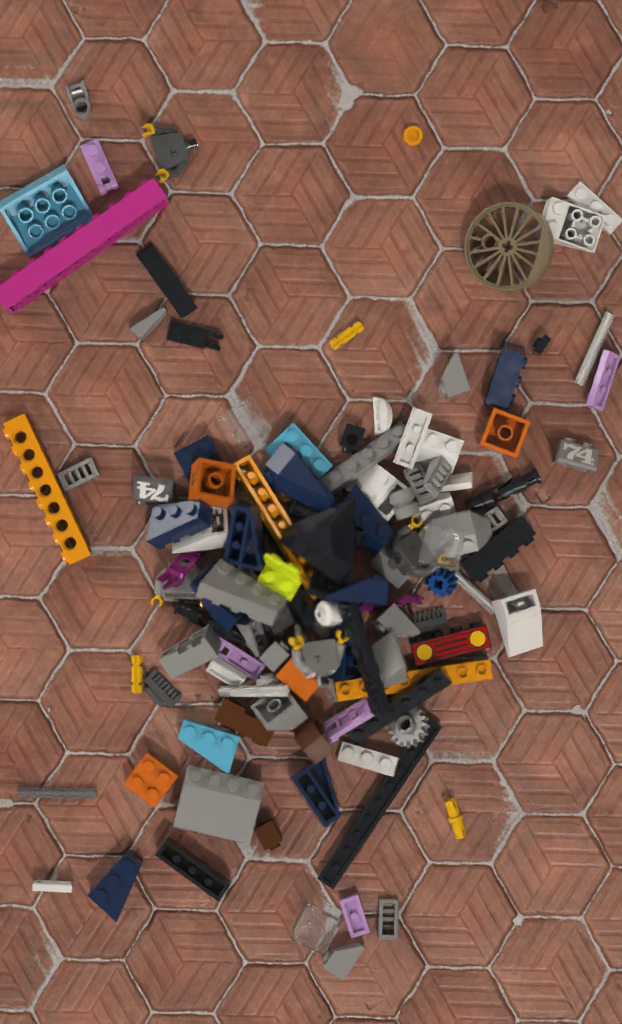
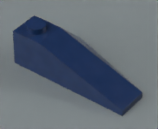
M283 442L265 464L263 477L268 485L274 490L321 512L334 507L335 498L322 481H317L312 475V468L305 466L301 460V454L287 442Z
M355 602L361 622L363 623L359 603ZM343 621L335 625L332 639H335V641H338V638L335 636L337 630L341 631L340 637L344 636L346 628ZM348 639L344 642L345 649L339 668L328 678L347 681L362 677L358 671V664Z

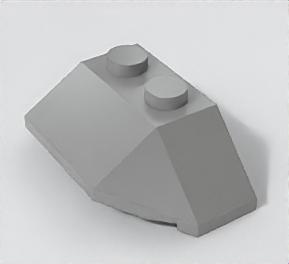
M471 510L432 518L418 533L435 559L438 560L441 554H447L446 558L479 551L493 538L490 519Z

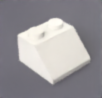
M427 428L414 465L420 463L423 469L427 471L430 460L442 455L452 466L450 473L452 475L464 441Z

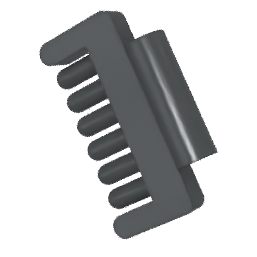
M441 607L440 611L439 608L431 609V615L429 610L426 611V615L424 611L421 612V615L417 612V619L415 613L412 614V618L410 614L407 615L409 620L420 630L419 636L442 631L440 624L448 622L444 607Z
M154 670L144 680L148 685L144 691L160 707L166 703L171 708L182 698V695L179 694L172 700L178 694V691H175L169 697L175 688H171V684H168V681L161 677L160 673L157 674L158 670Z

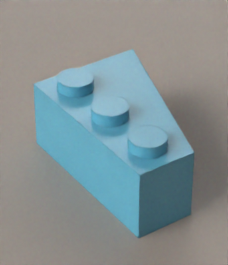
M185 718L178 739L229 774L240 736L231 731Z

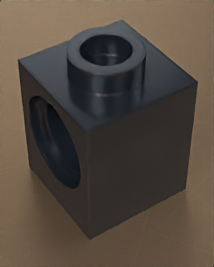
M347 423L339 445L343 447L342 451L353 454L354 451L358 452L365 429ZM349 434H354L357 437L356 444H348L346 437Z

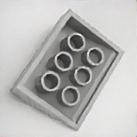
M188 765L185 770L173 827L250 845L264 782Z

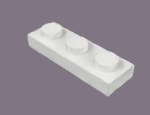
M581 181L567 195V198L575 205L605 215L606 219L602 229L608 235L622 222V218Z
M415 407L412 408L393 463L413 469L433 414Z
M342 741L337 760L394 777L399 758Z

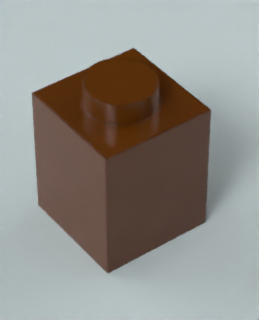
M272 818L254 827V831L264 850L270 849L272 851L281 846L282 836Z

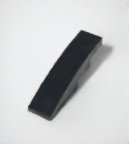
M152 243L136 254L181 319L198 308Z

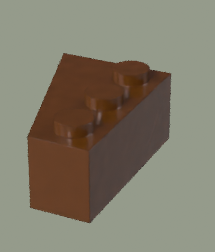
M225 697L215 717V720L218 721L217 725L225 729L230 727L235 730L234 733L237 735L246 736L260 746L267 747L275 731H268L252 709Z
M301 707L308 718L289 731L294 733V739L317 764L333 750L330 744L332 739L329 737L324 726L318 720L314 722Z

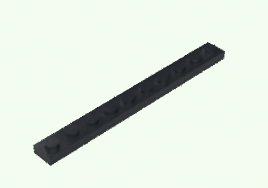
M430 718L427 721V724L430 725V728L427 729L428 736L425 735L424 741L417 743L416 747L411 745L410 748H403L398 756L399 760L394 777L385 775L318 875L317 879L331 889L335 888L441 730L442 726Z

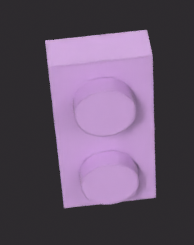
M358 894L339 899L351 938L370 933Z

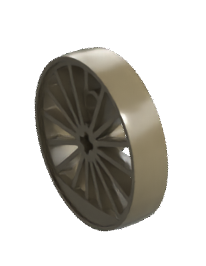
M518 202L497 203L479 213L469 226L464 244L465 258L473 275L487 287L504 292L520 291L538 282L549 269L554 255L553 233L546 219L534 208ZM516 208L509 234L506 209ZM523 209L529 212L530 215L514 235L520 210ZM502 210L505 235L493 216V213ZM488 217H490L500 237L482 225ZM535 217L540 225L518 238L531 219ZM479 227L488 233L483 238L475 237ZM542 229L540 240L519 243ZM490 237H494L496 241L492 248H489L487 245V240ZM474 240L481 241L484 249L474 250ZM539 244L538 252L520 248L521 246ZM506 245H512L513 249H507ZM497 251L481 262L476 263L474 254ZM519 251L537 255L535 263L530 262ZM499 255L484 276L479 267ZM516 255L533 267L529 278ZM512 258L525 279L523 283L515 285ZM503 259L497 283H494L488 277ZM508 259L511 285L502 286L501 282Z

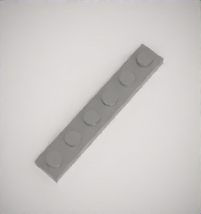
M401 421L318 481H322L332 495L336 494L397 450L406 426Z

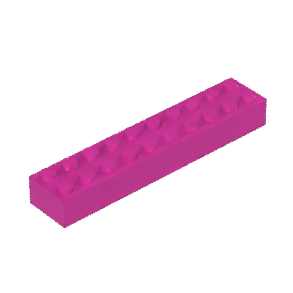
M149 178L145 179L139 184L140 187L138 189L125 193L121 201L112 202L104 213L101 214L99 212L91 218V222L78 226L74 234L61 238L57 246L54 248L53 246L48 247L43 251L44 255L38 259L36 257L31 259L27 263V267L14 271L11 274V278L7 281H0V303L4 309L13 315L170 204L169 200L154 178L151 180Z

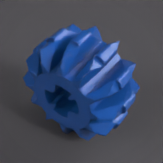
M449 566L447 568L439 567L436 572L426 576L424 584L429 586L427 591L432 590L433 596L439 594L441 598L445 595H451L453 590L457 588L456 582L458 577L453 576L455 570L450 571Z

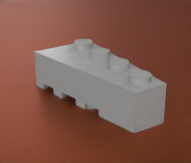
M222 559L218 561L200 582L196 597L199 599L204 597L212 600V604L218 606L220 604L230 607L233 612L246 613L249 618L273 626L282 615L287 599Z

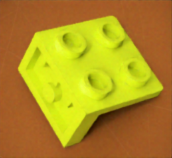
M265 553V567L257 581L291 602L302 584L299 567L292 563L286 564L282 562V559L275 554L269 555Z

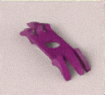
M207 550L180 553L170 567H167L165 572L157 577L159 582L168 580L162 588H176L182 585L184 578L198 560L204 557ZM181 560H188L190 564L182 567L179 565V562Z
M405 593L402 599L387 602V605L360 603L359 608L361 614L365 611L374 613L375 609L388 607L393 603L396 605L401 604L402 607L409 603L422 605L421 600L425 598L417 594Z

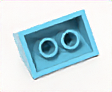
M294 423L265 449L272 457L283 442H287L301 454V460L305 466L312 468V475L317 481L333 467Z

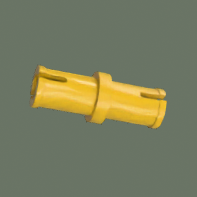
M456 798L445 800L444 804L449 815L448 821L452 824L455 838L461 839L464 836L466 837L468 834L462 820L464 817L463 814H460Z

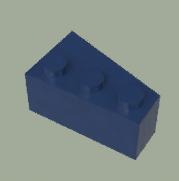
M502 341V349L485 397V404L508 410L509 405H513L515 400L514 388L519 387L521 382L520 370L521 368L525 369L528 358L525 357V347Z
M355 484L342 503L356 498L355 529L366 531V538L362 545L377 555L386 545L394 531L357 484Z
M241 500L233 505L224 561L261 571L265 567L264 555L266 550L260 505Z

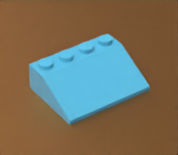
M65 165L58 167L0 201V212L28 258L59 241L64 236L75 232V229L81 224H88L94 216Z

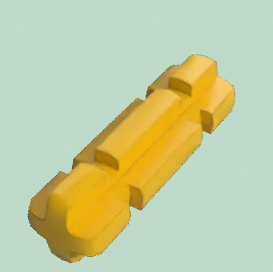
M357 321L352 325L353 327H349L337 335V338L330 340V346L336 350L341 347V344H345L355 337L356 333L362 332L364 326L360 321Z
M133 655V666H131V682H133V685H131L132 693H141L142 655Z

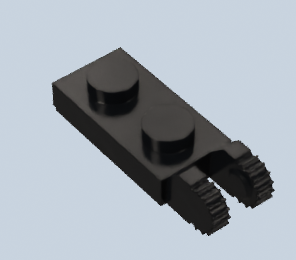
M171 321L167 340L201 349L207 348L220 351V346L207 343L208 337H213L220 340L223 339L224 335Z

